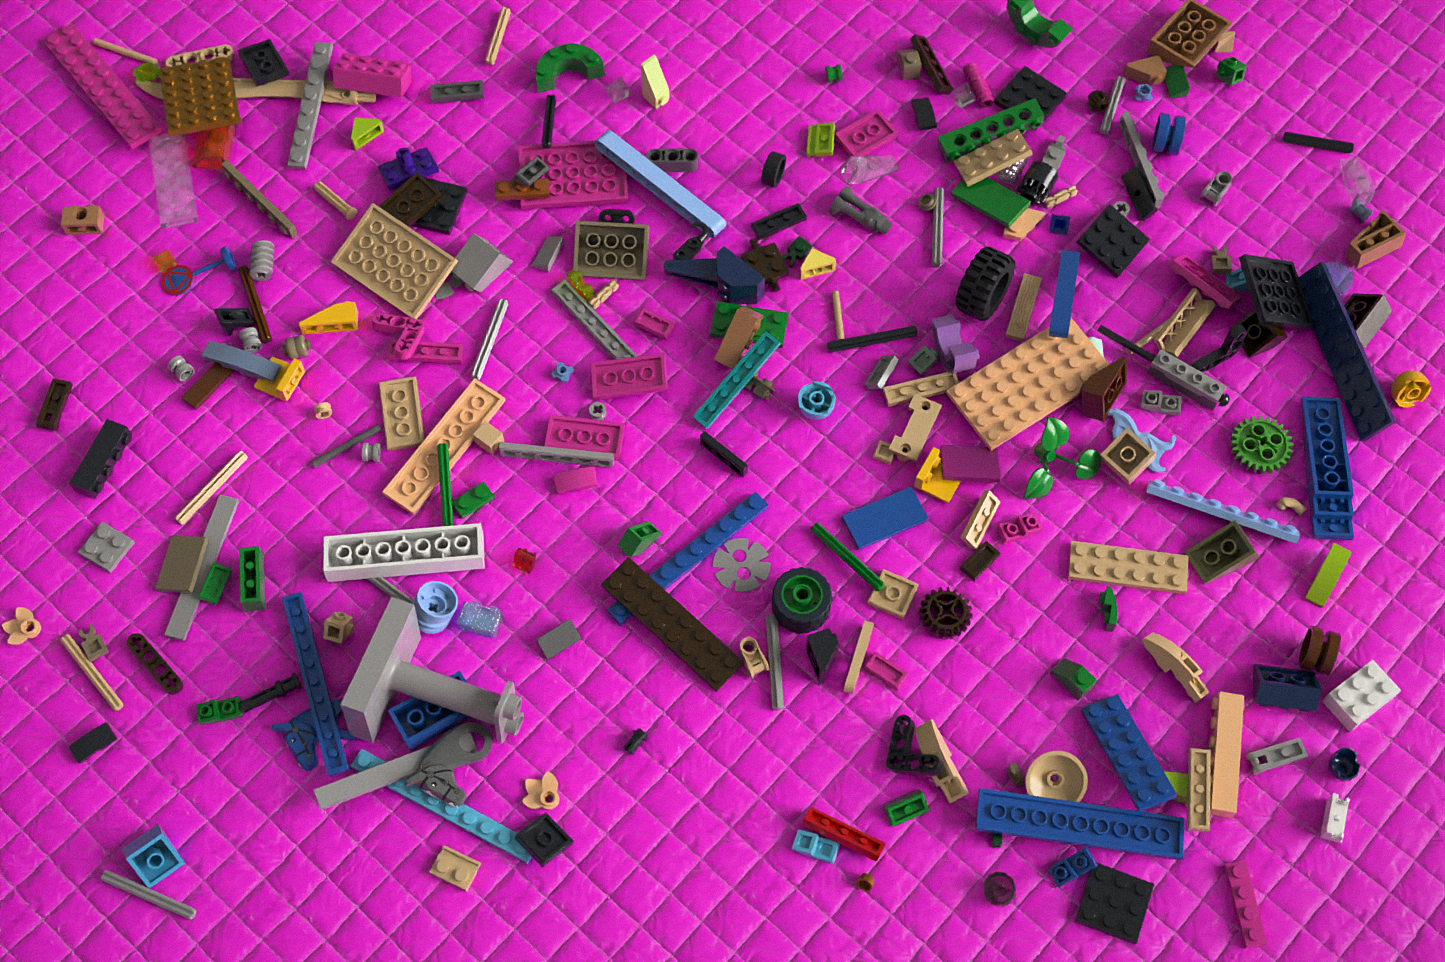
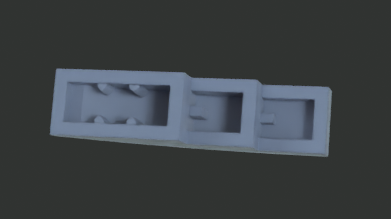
M210 340L201 355L204 360L220 363L222 367L237 370L241 375L270 382L275 381L281 369V365L268 359Z

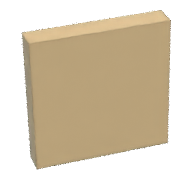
M883 569L879 578L884 582L885 586L879 592L873 589L867 604L903 620L919 584Z

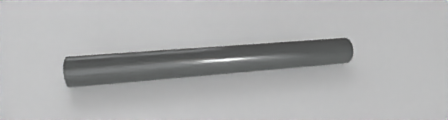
M377 424L311 461V463L316 468L382 430Z

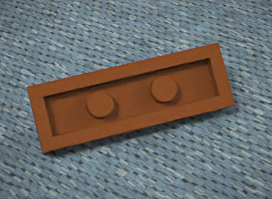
M548 178L537 179L529 187L513 181L495 182L496 201L550 198Z

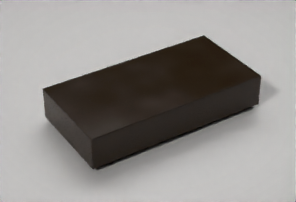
M985 541L960 566V570L975 581L1001 553Z

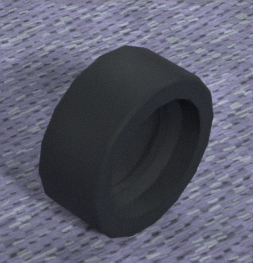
M774 151L770 152L763 167L762 184L774 188L778 186L784 173L786 155Z

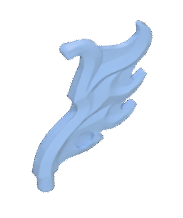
M1117 408L1110 409L1108 416H1112L1115 422L1112 430L1113 440L1128 428L1156 453V459L1148 468L1157 473L1165 471L1166 467L1160 466L1159 459L1165 451L1173 448L1176 436L1173 435L1170 441L1163 442L1148 432L1140 433L1133 419L1127 413Z

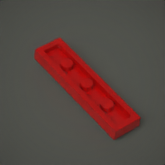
M810 807L802 822L803 826L876 862L886 844L813 807Z

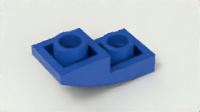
M1084 847L1069 858H1064L1048 868L1058 887H1062L1098 865L1089 849Z

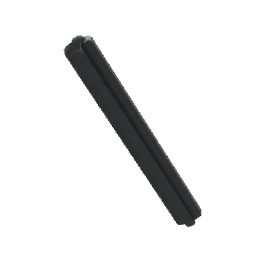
M916 326L831 341L827 343V348L832 353L916 337L918 333Z

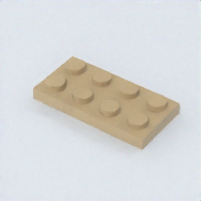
M1016 129L954 160V163L966 185L970 186L1033 155L1020 131Z

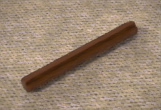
M243 265L238 268V272L261 341L263 343L271 342L272 337L253 280L249 275V268Z

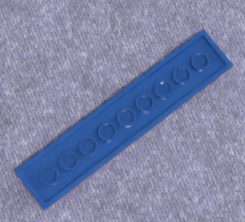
M979 788L976 831L1175 860L1183 859V817L1138 812L1135 810Z

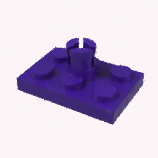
M427 147L418 149L413 153H410L408 148L398 149L399 151H396L397 159L377 166L390 191L401 187L416 172L423 177L439 172L438 165Z

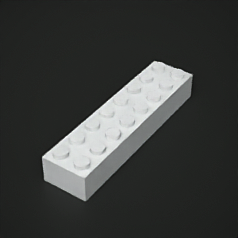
M481 523L324 536L323 571L328 582L485 569L484 534Z

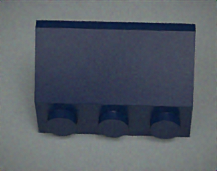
M1254 664L1252 694L1255 703L1261 706L1274 705L1282 709L1296 708L1304 712H1309L1310 710L1317 711L1322 689L1315 672Z

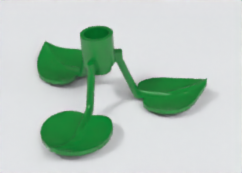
M1047 417L1041 443L1037 444L1034 448V455L1040 458L1039 463L1043 465L1044 469L1038 468L1031 474L1025 488L1024 498H1041L1051 490L1053 477L1048 474L1049 468L1045 462H1052L1055 458L1061 459L1077 466L1075 475L1079 479L1087 480L1094 477L1100 470L1102 463L1100 454L1094 449H1087L1081 453L1078 462L1056 454L1055 450H1058L1059 446L1064 445L1068 441L1069 428L1061 420Z

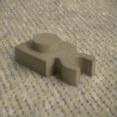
M1214 246L1211 257L1212 274H1231V256H1226L1228 250L1226 246H1224L1223 251H1218L1217 246Z
M90 624L88 625L90 632L85 634L80 629L79 635L86 640L81 645L88 659L92 662L109 653V650L100 634L96 635V629Z

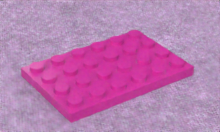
M595 141L553 143L549 149L542 148V144L518 146L519 170L536 156L550 167L546 173L538 178L549 179L550 198L521 199V209L629 202L627 172L602 154L596 148Z

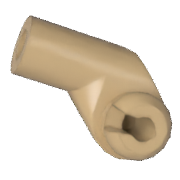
M1282 497L1277 502L1279 509L1285 510L1287 507H1290L1300 516L1307 510L1295 498Z

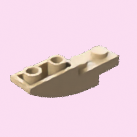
M1154 632L1141 640L1145 648L1155 658L1158 666L1165 673L1170 669L1172 670L1175 678L1181 682L1187 694L1194 702H1197L1209 693L1198 677L1203 671L1179 646Z
M933 719L915 728L922 754L936 755L943 761L944 768L942 772L932 777L936 785L941 786L949 803L969 794L950 758L952 754ZM934 762V765L928 766L932 769V766H936V763Z

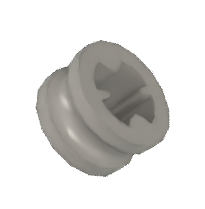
M594 402L589 408L590 417L593 420H603L606 417V407L603 403ZM595 409H596V410H600V409H601V413H600V414H599L598 412L595 413L594 410H595Z

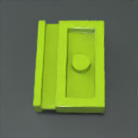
M834 122L819 123L814 126L809 124L808 158L811 156H833Z

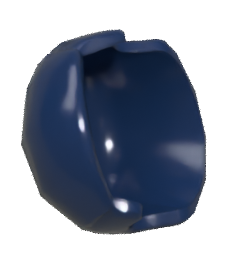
M1340 748L1334 752L1328 762L1332 775L1340 781H1351L1358 776L1359 768L1361 767L1357 762L1358 754L1350 748Z

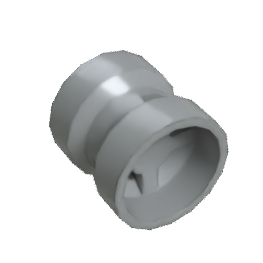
M246 328L239 333L244 351L255 353L262 348V343L258 339V332L255 328Z
M180 355L172 358L167 366L168 370L175 373L180 381L188 380L194 373V367L186 363V360Z

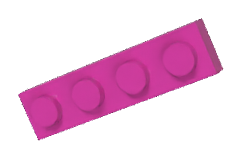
M389 340L388 360L462 364L463 344L419 342L412 356L403 360L398 359L395 355V345L398 340Z
M1246 861L1226 863L1224 870L1244 947L1247 949L1266 946L1268 943Z

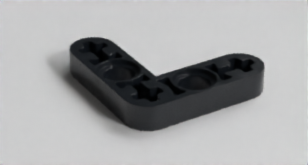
M1242 324L1236 325L1228 332L1221 348L1198 359L1190 366L1204 373L1230 359L1238 352L1247 334L1246 329Z
M900 715L894 723L886 760L887 767L896 774L927 776L940 774L944 764L936 755L910 753L915 722L908 715ZM904 739V746L898 749L897 743ZM914 760H919L918 766L915 769H911V763ZM934 762H935V763H936V766H932V769H931L928 765H934Z

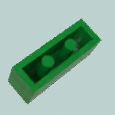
M259 546L239 548L240 603L245 611L266 609L264 554Z

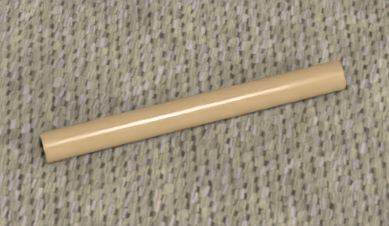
M97 38L93 41V44L154 66L157 65L158 60Z
M1168 320L1134 344L1142 348L1158 335ZM1126 349L1129 355H1132L1134 353L1131 350Z

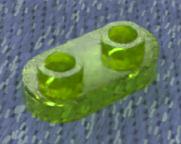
M573 269L566 273L571 285L586 302L594 297V289L589 283L586 284L584 282V278L579 271Z

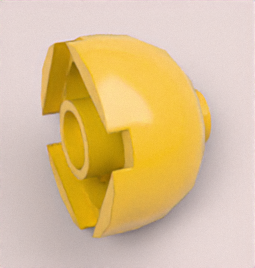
M1414 370L1399 373L1391 384V395L1397 404L1403 408L1415 406L1413 403L1418 400L1422 402L1431 391L1429 380L1421 372Z

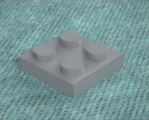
M102 521L78 553L109 573H112L135 542Z

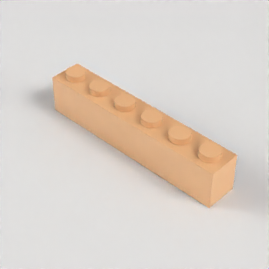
M1220 691L1212 699L1211 709L1214 710V717H1211L1210 729H1213V736L1209 738V748H1212L1210 763V815L1232 818L1237 813L1244 695Z

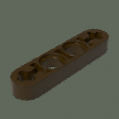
M139 633L130 635L127 639L129 649L169 694L179 693L183 688V682L143 635ZM135 640L139 641L144 647L142 650L135 645ZM147 653H154V658L151 661H144V656ZM160 666H165V673L157 675L156 669ZM170 677L177 686L173 688L166 679Z

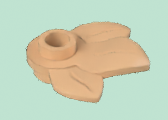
M23 607L16 608V619L2 624L5 632L10 635L7 643L11 645L22 644L28 638L36 637L41 631V625L34 619L33 613Z
M547 771L542 781L526 779V790L529 795L522 802L531 809L543 807L550 810L555 808L559 803V795L556 792L558 788L556 777ZM547 797L553 798V801L547 803L545 800Z

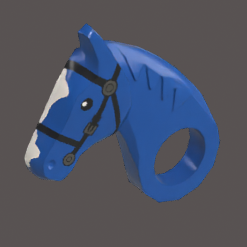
M343 699L331 700L337 725L339 717L343 713L341 708ZM311 708L301 712L288 723L272 725L273 731L282 733L286 745L302 770L311 771L317 767L316 746L319 740ZM338 726L341 739L348 741L358 739L351 736L349 731L342 730Z

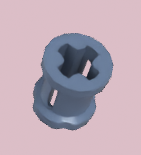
M1359 199L1351 206L1349 212L1354 213L1361 219L1360 222L1364 223L1374 210H1369Z

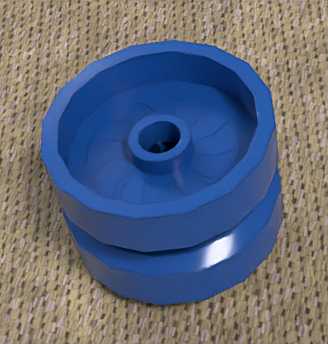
M1160 112L1153 137V152L1161 153L1167 143L1168 154L1178 155L1184 138L1186 117L1176 115L1171 124L1170 114Z

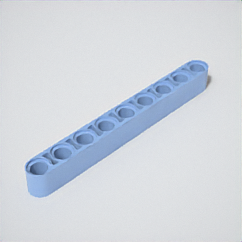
M606 130L595 140L594 144L602 154L690 223L702 222L706 224L709 228L708 237L714 238L725 228L726 222L719 214L614 132Z

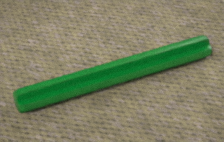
M440 443L437 446L442 525L453 526L448 444Z
M817 522L811 527V531L878 592L885 586L884 582L820 523Z

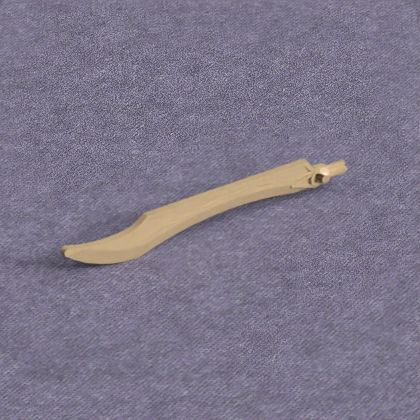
M233 78L237 98H302L306 80H275L257 87L253 79ZM142 79L135 81L137 87L163 100L161 83ZM326 81L322 102L358 105L359 102H376V94L334 88L333 81Z

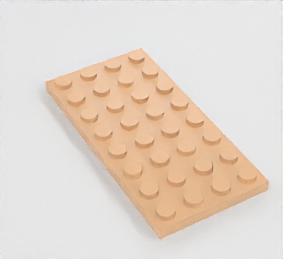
M1072 318L1070 320L1068 339L1050 337V327L947 390L949 398L990 451L1079 396L1082 384L1086 383L1090 376L1110 365Z

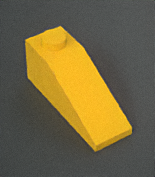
M345 301L343 303H336L299 322L302 334L358 330V309L355 302Z

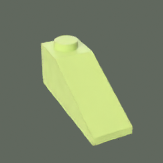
M653 55L641 64L642 95L657 109L668 102L669 88L657 57Z

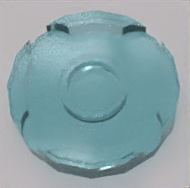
M1339 262L1325 263L1339 295L1345 294L1353 283V274L1350 269Z

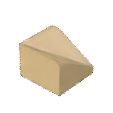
M1226 31L1214 45L1215 52H1232L1235 38L1234 31Z

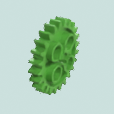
M1259 415L1257 420L1252 416L1250 421L1245 418L1243 423L1239 422L1230 437L1232 441L1229 446L1234 447L1231 453L1237 454L1234 460L1240 459V466L1246 464V470L1253 468V473L1260 470L1262 475L1266 470L1271 474L1273 469L1278 472L1281 467L1284 468L1286 462L1291 458L1290 456L1293 453L1291 448L1294 444L1290 442L1292 436H1286L1288 430L1281 429L1283 424L1277 426L1276 419L1270 422L1269 417L1263 420L1261 415Z

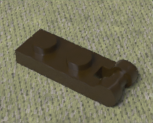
M52 380L36 421L38 428L44 429L48 427L53 431L58 430L60 418L73 387L70 381Z

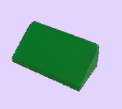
M1172 64L1165 67L1167 73L1164 79L1170 98L1187 97L1190 87L1184 66Z
M919 789L882 805L892 827L930 811L925 796Z

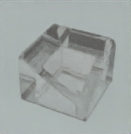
M622 77L616 79L606 88V92L613 103L629 97V89Z
M968 82L952 91L954 99L960 108L975 101L974 93Z

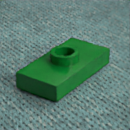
M213 562L198 595V599L217 606L232 569Z

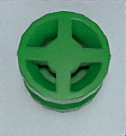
M836 64L833 67L830 65L825 66L827 83H832L835 80L838 82L842 81L840 64Z

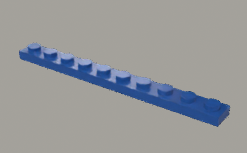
M755 491L653 572L650 577L666 590L768 508V504ZM618 601L607 609L608 613L620 626L633 616Z
M302 592L283 597L282 600L327 775L332 777L349 771L304 596Z

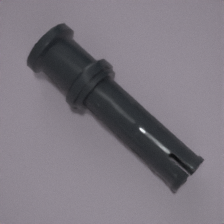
M294 672L292 676L282 681H276L275 685L240 701L243 711L247 713L279 696L285 697L287 693L297 688L299 690L302 689L296 673Z

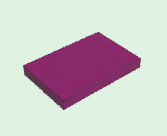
M940 446L942 480L1000 482L997 448L990 451L988 447Z

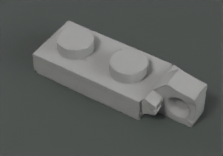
M1061 135L1058 136L1056 143L1051 142L1042 162L1049 164L1056 171H1058L1066 152V147H1063L1066 137Z

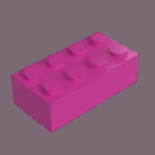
M346 53L341 56L333 67L334 88L402 97L411 84V63H405L401 60L390 61L386 58L377 59L367 55L356 56L353 53Z

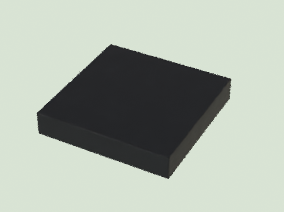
M546 812L515 836L516 841L542 868L569 848L574 842Z

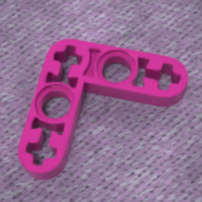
M379 313L372 317V324L375 330L401 334L395 345V355L398 359L405 360L410 358L424 334L423 321Z

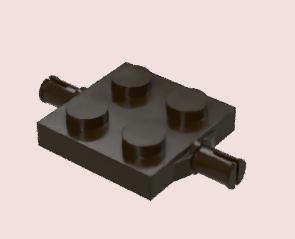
M754 238V241L751 239L750 243L753 250L741 254L742 260L765 277V284H770L774 292H776V289L779 291L781 288L777 280L789 275V270L775 242L760 247L756 238Z

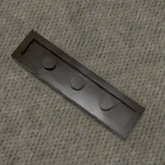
M913 35L910 38L913 49L918 51L920 61L924 65L927 75L931 78L935 90L940 93L950 94L954 89L928 40L924 36Z

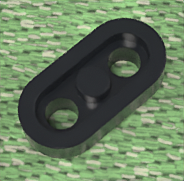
M604 209L601 211L598 220L599 222L634 224L635 216L630 210ZM610 215L611 220H606L605 216ZM623 216H628L629 221H624Z

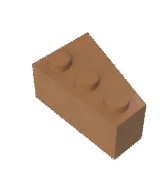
M1382 210L1379 216L1372 220L1369 226L1350 242L1346 258L1358 269L1401 248L1406 232Z
M746 306L737 309L714 360L733 369L744 357L746 350L750 349L753 343L752 338L758 332L764 315Z

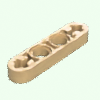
M227 44L170 56L166 60V66H173L174 63H176L175 66L182 65V61L187 63L191 58H195L196 61L194 63L200 60H206L204 58L207 55H213L211 59L207 60L211 61L218 58L216 54L219 57H229L230 61H232L234 52L232 47Z
M864 621L843 692L854 693L874 627L872 622Z

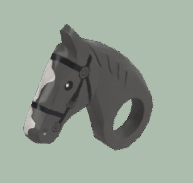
M467 722L447 731L428 749L419 764L416 774L406 780L404 784L406 787L416 785L427 794L450 806H461L466 799V793L458 786L453 770L483 761L490 754L493 741L490 731L483 724L476 722ZM474 732L481 735L484 740V746L479 752L467 753L460 746V738L466 733Z

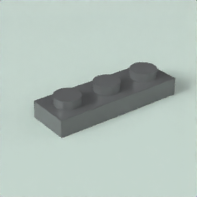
M482 80L430 85L432 103L484 99Z

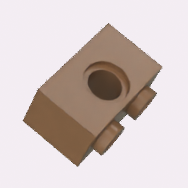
M95 205L63 207L61 227L66 235L102 234L105 215L100 206Z

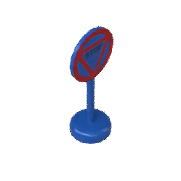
M224 246L220 249L221 260L192 272L190 268L184 265L171 267L163 275L162 287L170 295L184 294L191 288L194 276L225 263L229 270L233 271L238 268L236 260L228 246Z

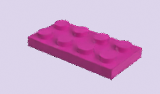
M1186 254L1173 259L1169 264L1175 274L1185 277L1190 285L1200 288L1205 296L1212 297L1222 308L1229 309L1240 303L1243 296Z
M664 353L591 363L594 400L668 391L666 357Z
M550 415L544 446L613 453L614 460H620L625 423Z

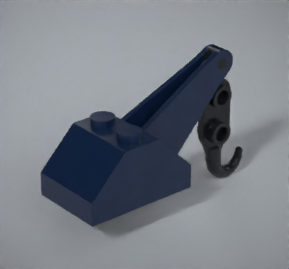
M702 222L690 225V228L701 227L703 232L699 236L688 239L673 254V260L665 261L664 273L716 288L720 299L728 303L757 304L764 297L765 277L725 246L716 253V258L692 259L701 250L705 239L709 235V228Z

